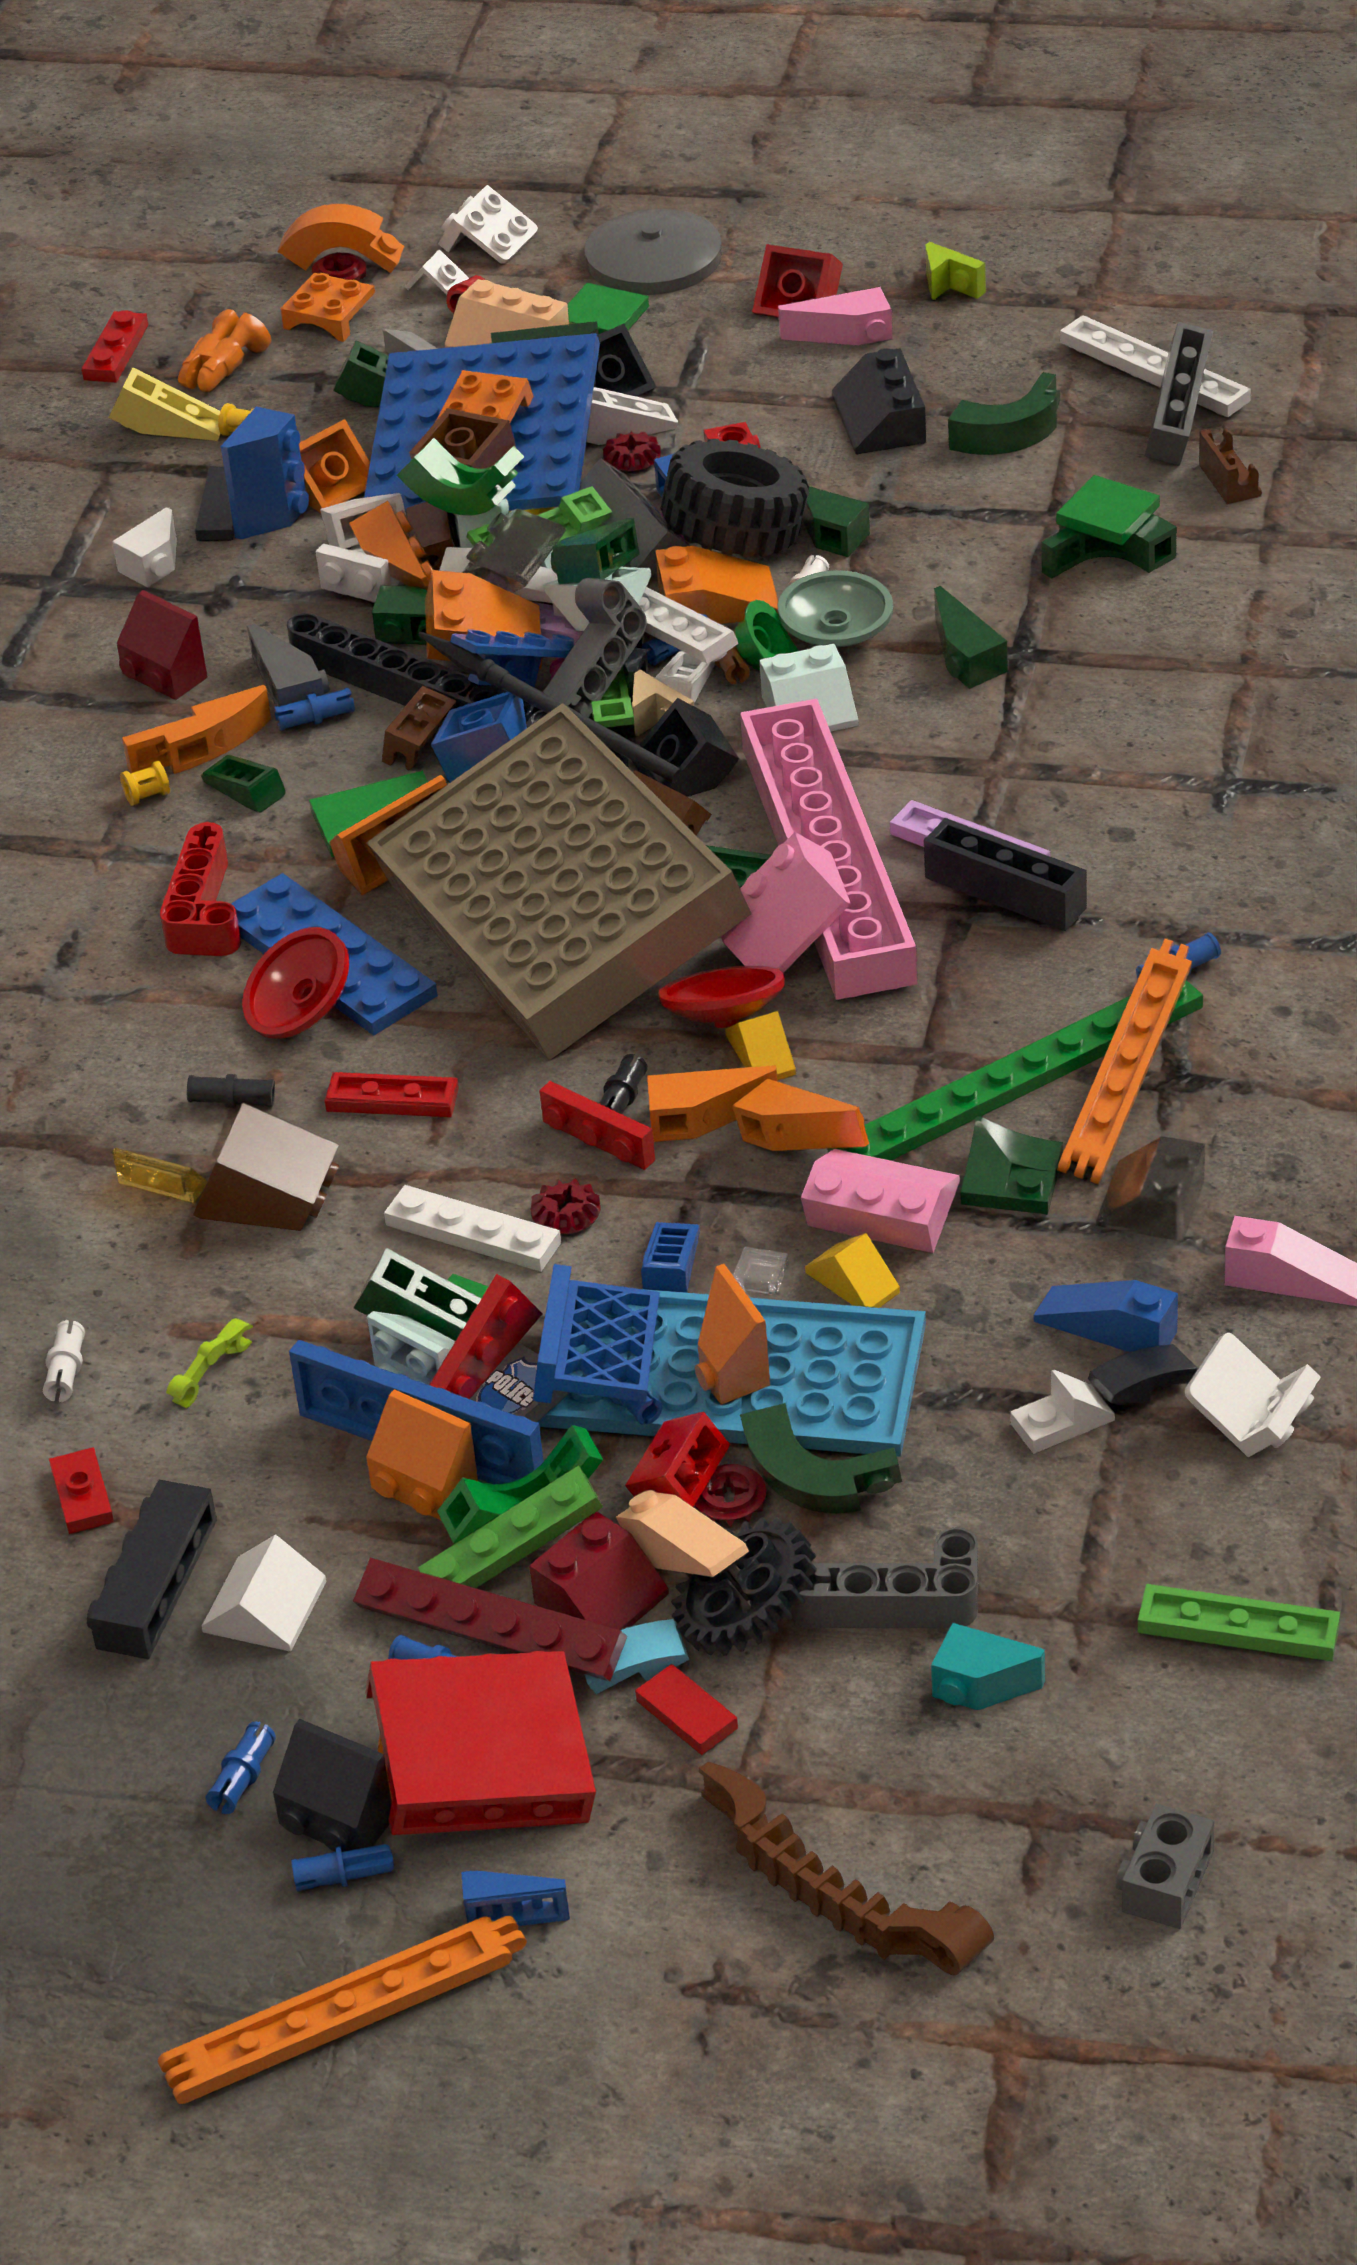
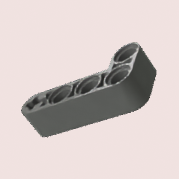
M585 578L577 585L575 602L578 609L589 621V624L543 691L544 694L560 703H564L569 708L586 717H589L592 713L591 702L600 701L646 630L647 621L644 611L624 585L615 580Z
M954 1527L940 1532L934 1542V1563H813L817 1568V1572L807 1577L812 1582L813 1587L799 1593L805 1600L804 1604L792 1605L790 1608V1612L793 1615L792 1619L795 1623L808 1628H950L952 1623L968 1626L972 1624L978 1614L979 1572L977 1539L971 1531L965 1528Z

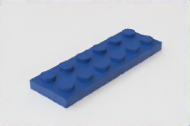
M284 873L231 903L236 909L240 937L263 954L276 942L300 929L321 927L335 933L344 942L348 950L349 971L344 990L334 1007L373 1036L438 996L435 982Z
M299 1339L289 1351L300 1416L372 1441L387 1398L395 1389L470 1423L479 1480L491 1484L513 1482L530 1474L544 1462L539 1423L533 1422L524 1416L510 1414L490 1407L484 1402L470 1400L450 1393L446 1389L427 1385L410 1379L406 1375L384 1370L370 1365L366 1361L356 1360L330 1351L326 1347L316 1346Z

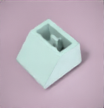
M375 1311L367 1316L375 1366L396 1374L406 1375L410 1379L429 1385L455 1341L408 1316Z

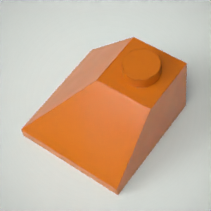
M725 1264L715 1268L698 1340L699 1364L695 1365V1373L700 1386L705 1391L710 1389L720 1405L770 1386L766 1321Z

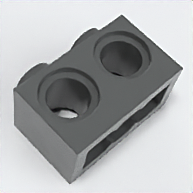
M1156 1803L1148 1822L1140 1821L1133 1840V1850L1135 1852L1132 1859H1124L1117 1874L1116 1889L1122 1890V1912L1181 1929L1214 1853L1215 1820Z

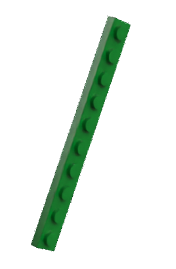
M1187 980L1168 1024L1203 1008V994ZM1130 996L865 1124L869 1140L867 1146L827 1148V1152L838 1149L892 1161L975 1120L976 1116L981 1117L1105 1056Z

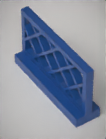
M554 1264L537 1362L533 1401L551 1403L553 1390L646 1402L660 1292L570 1280L572 1266ZM580 1298L595 1299L598 1302L589 1305ZM632 1304L646 1307L634 1311L627 1305ZM612 1311L619 1317L609 1320L602 1314ZM588 1320L595 1326L584 1329L578 1323ZM633 1326L640 1332L630 1335L623 1329ZM610 1336L615 1342L606 1345L599 1339ZM585 1345L591 1351L581 1354L574 1348ZM630 1351L637 1357L627 1360L620 1354ZM605 1360L612 1367L602 1370L596 1363ZM581 1370L588 1376L580 1377L567 1374ZM627 1376L636 1384L619 1382L616 1379Z

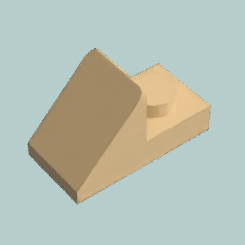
M638 670L634 673L632 702L635 736H639L655 726L677 698L693 706L694 701L642 670Z

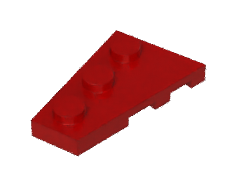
M496 1274L429 1385L446 1389L450 1393L470 1399L543 1313L510 1280Z

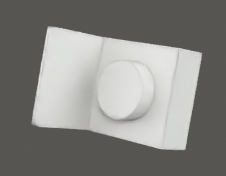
M1056 1370L1051 1371L1050 1396L1010 1411L1012 1427L1033 1454L1115 1421L1114 1412L1091 1384Z

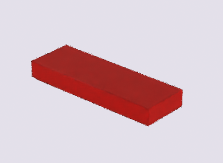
M333 1072L325 1098L326 1112L452 1117L459 1091L458 1078Z

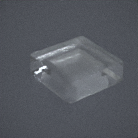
M744 1247L733 1276L743 1290L776 1295L788 1266V1254Z

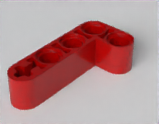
M199 823L188 831L160 909L165 946L170 952L175 954L227 956L236 952L241 946L235 907L228 902L216 901L228 867L223 829L216 823Z

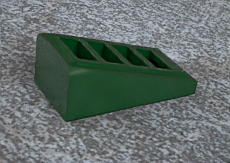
M229 754L201 774L203 782L243 806L259 813L281 799L286 793L278 769Z

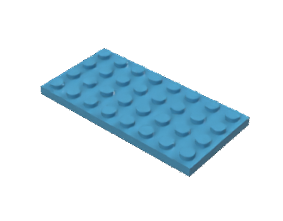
M650 1290L660 1292L647 1391L662 1403L663 1408L660 1416L649 1425L645 1423L641 1425L623 1405H616L609 1397L570 1392L537 1422L539 1427L569 1429L571 1425L585 1428L587 1431L655 1436L664 1421L704 1411L729 1443L747 1444L740 1414L786 1403L793 1434L804 1449L870 1454L894 1447L896 1456L901 1457L925 1332L926 1313L925 1311L750 1298L766 1321L770 1386L720 1405L710 1389L707 1391L702 1389L695 1373V1365L699 1364L698 1340L709 1294ZM580 1298L589 1305L598 1302L595 1299ZM632 1304L627 1305L634 1311L646 1307ZM612 1311L602 1314L609 1320L619 1317ZM588 1320L578 1323L584 1329L595 1326ZM633 1326L623 1329L630 1335L640 1332ZM610 1336L599 1339L606 1345L615 1342ZM585 1345L574 1348L581 1354L591 1351ZM630 1351L620 1354L627 1360L637 1357ZM581 1370L569 1373L573 1376H588Z

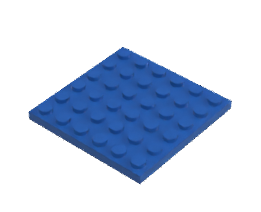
M597 333L389 353L364 498L400 493L405 513L406 508L426 502L407 487L397 474L412 460L409 452L435 423L462 370L528 379L534 397L529 407L519 405L510 423L516 448L524 458L514 467L518 474L512 482L516 486L504 499L508 501L509 511L559 507L561 497L580 490L600 346Z

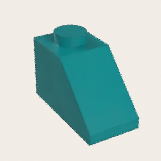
M952 1623L931 1664L932 1697L944 1700L952 1705H962L975 1710H981L1041 1689L1045 1683V1649Z

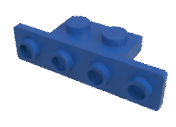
M468 629L467 634H452L450 642L470 652L477 653L484 660H493L495 664L508 671L510 675L535 687L542 657L566 658L574 647L575 640L560 634H552V638L547 639L542 635L529 632L524 633L523 638L505 631H496V635L491 636L483 631ZM469 674V681L478 685H491L486 681H480L477 675Z

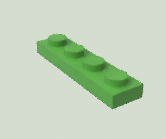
M578 1465L418 1568L422 1573L477 1588L602 1509L603 1505L587 1476Z
M1146 1584L1138 1617V1633L1333 1661L1340 1626V1612L1152 1584Z

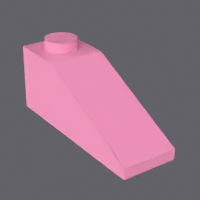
M880 287L778 306L779 329L782 340L863 345L893 339L892 311Z
M1234 1216L1225 1248V1285L1357 1306V1263L1279 1222Z

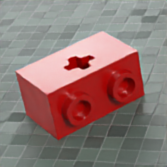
M704 1411L664 1421L625 1484V1487L634 1497L643 1492L653 1490L655 1493L676 1495L694 1507L728 1450L730 1443Z

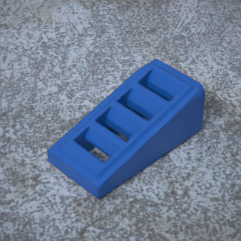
M655 1223L641 1268L643 1289L688 1292L700 1234V1225Z
M486 1871L461 1872L467 1923L485 1916L490 1917L492 1921L505 1916H512L518 1926L570 1920L565 1879ZM552 1898L553 1902L542 1901V1899Z

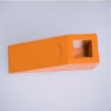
M386 501L349 523L365 554L388 560L390 576L408 586H416L428 590L431 573L434 569L428 560L424 563L422 562L421 557L425 556L426 553L415 535L409 536L408 532L412 531L413 527L403 510L396 513L391 504Z
M776 1065L647 1075L650 1121L654 1142L696 1139L736 1121L732 1105L766 1079L777 1081Z
M766 1079L732 1105L743 1141L771 1151L865 1147L869 1144L864 1126V1118L859 1107L771 1079Z

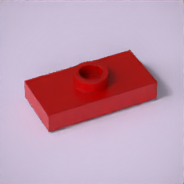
M94 1447L49 1458L68 1533L72 1534L114 1523Z

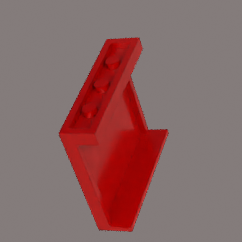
M533 1651L530 1653L498 1655L489 1653L480 1656H437L424 1659H387L385 1661L370 1662L365 1694L366 1698L374 1699L392 1795L389 1815L392 1835L589 1823L596 1789L564 1651Z

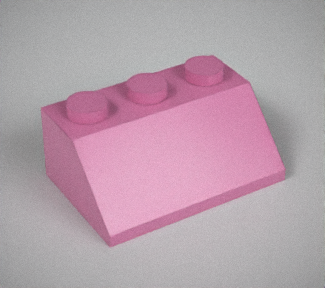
M794 832L783 844L774 850L772 856L756 872L752 873L740 888L752 914L722 935L721 938L723 943L745 966L772 967L784 973L851 904L831 852Z
M833 1149L814 1162L803 1190L801 1201L808 1226L852 1236L867 1233L870 1240L934 1253L960 1182L959 1175Z

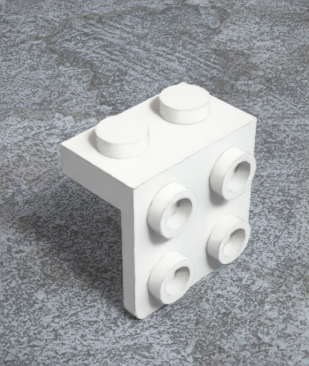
M487 185L474 198L469 196L460 207L457 215L453 212L441 227L445 233L438 244L449 252L467 236L498 262L505 264L535 235L538 228L534 222Z
M323 543L316 551L320 586L322 589L375 603L380 585H404V583L390 576L387 559L365 554L360 544L352 546L350 550Z
M1226 1333L1218 1338L1185 1388V1396L1247 1457H1250L1270 1445L1274 1448L1279 1447L1291 1436L1294 1431L1291 1423L1296 1416L1304 1412L1312 1403L1314 1396L1311 1392L1319 1381L1320 1376L1307 1364L1280 1380L1233 1334Z

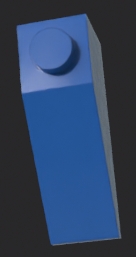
M1137 1280L1052 1286L1033 1315V1319L1036 1323L1132 1352L1171 1343L1177 1333L1178 1293Z

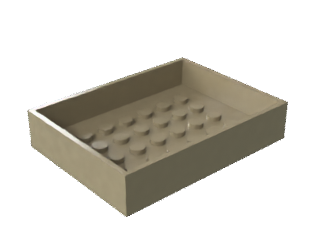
M564 703L366 842L390 885L548 1060L554 1058L752 914L732 871Z

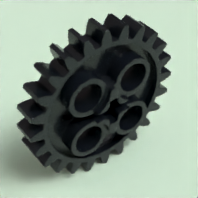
M762 1517L754 1528L745 1521L741 1526L740 1532L737 1534L728 1529V1532L746 1544L749 1552L713 1577L685 1573L689 1577L688 1581L676 1584L675 1588L681 1595L671 1601L672 1605L677 1609L671 1616L677 1623V1630L697 1651L703 1648L708 1655H712L718 1649L723 1656H727L733 1645L740 1652H743L750 1639H753L759 1645L762 1643L763 1632L769 1630L776 1634L778 1632L777 1622L781 1618L786 1620L793 1618L792 1613L789 1611L792 1605L804 1604L805 1600L799 1593L813 1587L812 1582L807 1577L817 1572V1568L812 1563L816 1558V1554L810 1548V1542L791 1522L783 1524L776 1517L769 1524Z

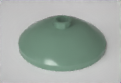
M823 571L807 575L790 584L779 598L778 615L782 626L790 634L803 642L815 646L835 644L836 648L848 647L873 638L889 624L893 615V599L888 589L870 576L852 571Z

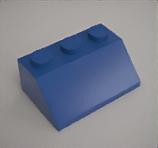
M255 407L221 445L235 538L245 539L290 527L308 507L309 495L306 492L304 482L305 466L301 461L300 433L297 431L294 414Z

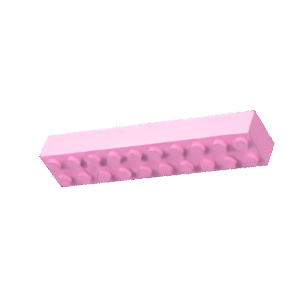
M818 699L741 712L743 752L778 846L796 832L831 852L851 903L814 941L835 999L857 997L859 995L916 985L917 960L915 942Z

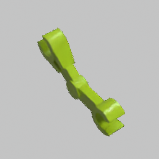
M234 1318L228 1322L216 1339L211 1342H203L197 1351V1357L184 1375H176L170 1381L166 1393L174 1397L172 1402L184 1408L190 1407L196 1400L199 1392L198 1382L209 1366L213 1365L223 1354L243 1352L251 1345L252 1341L242 1337V1334L246 1330L253 1328V1325Z

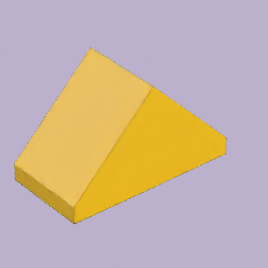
M778 1011L739 1022L725 1029L726 1037L745 1068L776 1065L777 1081L796 1075V1068Z
M867 1233L835 1244L805 1266L806 1274L853 1306L880 1308L900 1293L899 1284Z

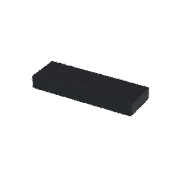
M224 466L209 467L195 528L197 541L233 540L234 527Z

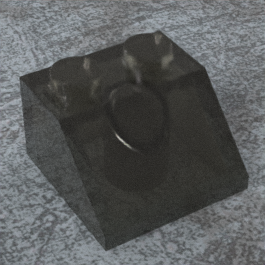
M519 508L506 515L499 513L488 525L487 531L490 534L484 543L479 541L467 554L466 558L470 562L462 573L473 574L514 593L526 587L553 550L552 547L558 543L567 529L561 524Z
M1161 1136L1120 1159L1096 1219V1226L1183 1242L1204 1184L1205 1143Z

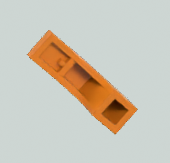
M329 204L313 208L298 217L285 232L277 252L306 271L321 252L335 247L350 248L363 254L391 273L398 265L404 245L399 243L393 235L379 229L383 217L359 206Z

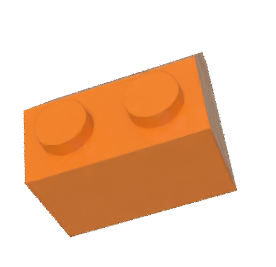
M345 419L300 442L301 461L305 466L304 482L306 492L309 495L308 505L321 513L320 509L349 501L365 492L370 461Z
M394 1389L387 1398L366 1456L371 1488L383 1497L393 1498L413 1507L422 1515H430L441 1520L437 1511L462 1477L478 1481L471 1425L469 1422Z

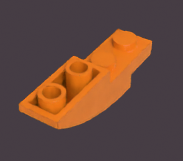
M261 685L191 706L193 715L191 717L122 737L128 770L130 773H134L151 767L152 762L160 761L163 767L170 766L173 773L176 774L213 760L234 749L260 731L271 720L267 688L265 685Z

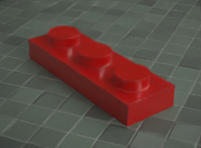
M129 310L113 312L82 367L83 380L117 383L148 327L146 313H133Z
M549 1081L539 1090L543 1122L552 1128L570 1134L587 1145L595 1146L616 1156L619 1160L631 1163L643 1170H646L655 1161L652 1128L552 1081Z

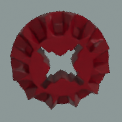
M346 252L332 253L314 263L312 274L325 273L332 277L360 282V279L366 277V263L363 258L355 254Z
M630 431L629 434L625 435L617 433L616 438L606 440V447L603 448L604 461L622 471H639L648 468L654 464V459L661 456V446L658 444L657 437L648 436L646 432L634 434Z
M576 1178L570 1183H562L557 1179L555 1186L542 1185L540 1194L532 1196L530 1211L534 1223L560 1230V1234H570L584 1230L592 1225L600 1214L601 1205L599 1195L594 1193L591 1184L581 1186ZM565 1201H572V1203H567L565 1208H562L559 1212L558 1205H563Z
M738 1464L718 1465L695 1503V1508L715 1523L725 1520L730 1527L736 1519L750 1522L753 1512L763 1511L764 1500L767 1497L765 1482L755 1470ZM727 1487H731V1492L734 1493V1501L725 1502L724 1500Z

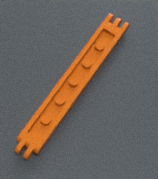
M1164 939L1160 950L1151 948L1061 1156L1057 1171L1066 1173L1071 1161L1077 1162L1074 1172L1075 1177L1083 1179L1089 1166L1094 1168L1090 1182L1100 1184L1190 972L1192 961L1186 959L1189 946L1181 944L1176 956L1170 954L1173 941Z
M488 1916L481 1917L166 2051L159 2056L158 2064L162 2072L166 2073L165 2079L169 2087L174 2088L173 2095L177 2103L185 2104L505 1967L511 1962L512 1954L526 1946L527 1940L523 1933L518 1930V1924L512 1916H505L495 1921H492Z

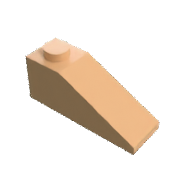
M653 1490L643 1492L629 1501L630 1507L616 1516L620 1527L631 1533L654 1568L713 1577L749 1552L743 1541L676 1495L655 1493Z

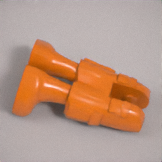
M227 309L220 312L213 320L211 334L208 333L203 338L201 337L191 350L190 355L183 361V366L178 376L179 384L189 389H194L198 385L202 392L212 391L243 362L244 353L241 348L245 346L254 353H260L269 347L271 343L269 331L261 321L251 314L244 313L239 318L234 310Z

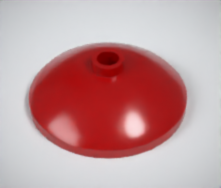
M321 927L300 929L276 942L260 958L247 980L242 1001L243 1013L247 1023L264 1037L281 1039L300 1034L320 1022L339 1000L347 981L349 954L344 942L332 931Z
M736 966L703 971L666 984L659 990V1000L662 1006L674 1014L696 1022H714L717 1028H728L739 1023L740 1018L758 1012L773 1000L785 985L784 974L779 969L766 966Z

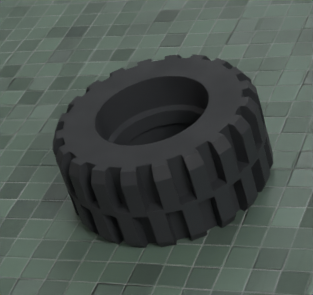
M708 439L707 442L698 440L690 445L682 446L671 457L661 501V511L667 525H670L672 531L677 535H683L684 539L692 544L697 543L704 549L718 550L722 552L721 554L731 556L732 554H740L742 557H752L753 555L765 557L770 556L773 552L776 554L783 552L797 540L809 494V485L805 475H803L802 470L798 466H793L791 460L785 456H778L776 452L770 449L764 450L758 448V445L751 443L742 444L735 440L719 441L718 439Z

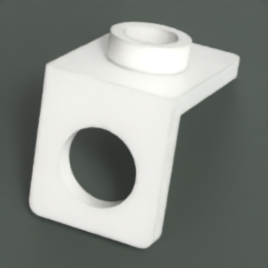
M438 250L404 287L409 290L425 273L447 295L451 286L469 278L444 253Z

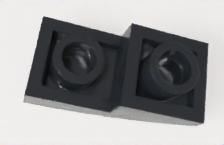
M1174 1344L1159 1345L1132 1351L1105 1362L1090 1371L1088 1380L1103 1394V1397L1108 1402L1116 1405H1127L1129 1402L1150 1401L1154 1385L1166 1388L1171 1387L1173 1384H1189L1197 1371V1367Z

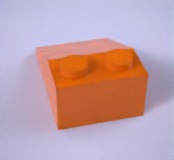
M693 545L685 547L673 546L668 549L655 550L658 588L661 595L699 614H705L709 619L719 624L741 622L744 620L745 609L754 600L765 601L778 613V598L769 566Z
M432 570L425 599L426 634L447 641L451 640L452 634H467L468 629L483 631L491 636H495L496 631L513 633L522 638L526 632L541 635L540 608L538 604L470 573ZM427 642V659L451 661Z

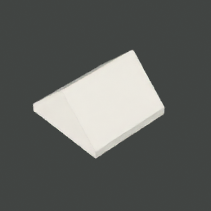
M275 1534L238 1556L202 1624L203 1633L291 1652L326 1584V1576Z

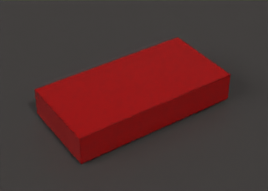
M670 1664L635 1690L636 1701L700 1755L706 1753L738 1729L737 1717L673 1664Z

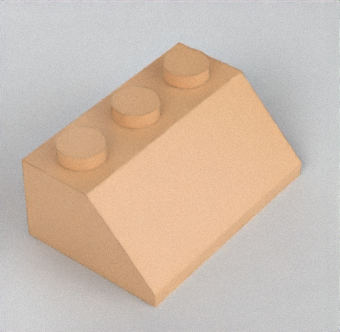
M478 279L459 297L445 341V348L492 343L491 333L567 325L569 324L567 303L552 299L549 296H540L518 288H509L494 284L488 280Z

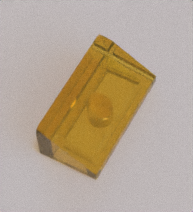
M116 1147L112 1151L118 1183L190 1203L196 1202L207 1184V1180L190 1167Z

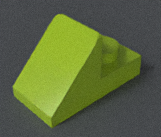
M930 241L925 244L926 276L932 299H936L949 288L977 299L986 293L985 262Z

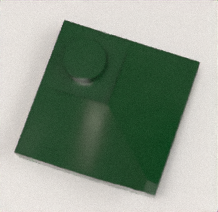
M976 1116L969 1158L960 1192L961 1205L1048 1215L1059 1173L1057 1168L1063 1154V1142L1025 1135L1002 1127L984 1117Z

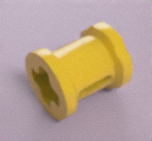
M224 404L218 419L220 433L225 436L231 435L251 411L237 409L233 404Z
M160 761L152 762L151 767L134 773L124 771L120 774L124 794L131 806L139 804V799L161 793L163 796L170 794L169 780Z

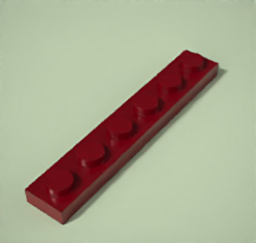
M371 1557L353 1599V1602L361 1608L515 1654L533 1651H564L569 1670L609 1682L612 1679L627 1636L622 1631Z

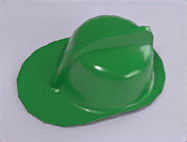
M754 600L747 605L745 619L735 628L734 634L739 643L736 647L740 655L751 667L760 670L759 660L774 657L778 654L798 651L787 630L782 626L778 613L772 606L761 600Z

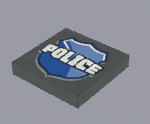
M520 1343L508 1353L470 1400L484 1402L490 1407L516 1416H524L537 1423L570 1392L553 1390L551 1403L533 1401L539 1354Z

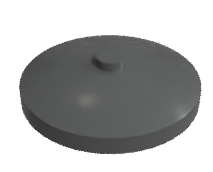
M647 209L617 216L596 228L585 244L586 267L590 275L597 282L609 288L642 295L670 293L693 286L711 275L718 267L722 257L721 237L715 226L698 215L674 209Z

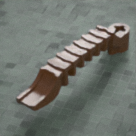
M709 1761L699 1767V1773L703 1776L704 1790L701 1791V1797L719 1809L733 1822L738 1834L736 1851L741 1856L747 1858L749 1867L753 1871L759 1869L767 1875L768 1881L772 1886L780 1885L787 1890L789 1897L794 1902L800 1900L809 1906L814 1916L823 1915L832 1921L833 1927L837 1931L841 1932L845 1929L854 1935L856 1942L861 1946L867 1943L877 1949L878 1956L884 1960L889 1955H922L950 1975H957L994 1941V1933L990 1924L978 1911L966 1905L959 1907L950 1901L939 1911L910 1908L903 1903L889 1916V1904L882 1894L877 1892L868 1900L863 1885L856 1879L844 1888L843 1877L837 1868L832 1865L824 1872L822 1862L817 1854L811 1851L806 1855V1849L801 1838L794 1833L791 1822L783 1813L768 1823L767 1817L764 1814L767 1805L766 1796L757 1784L729 1768Z

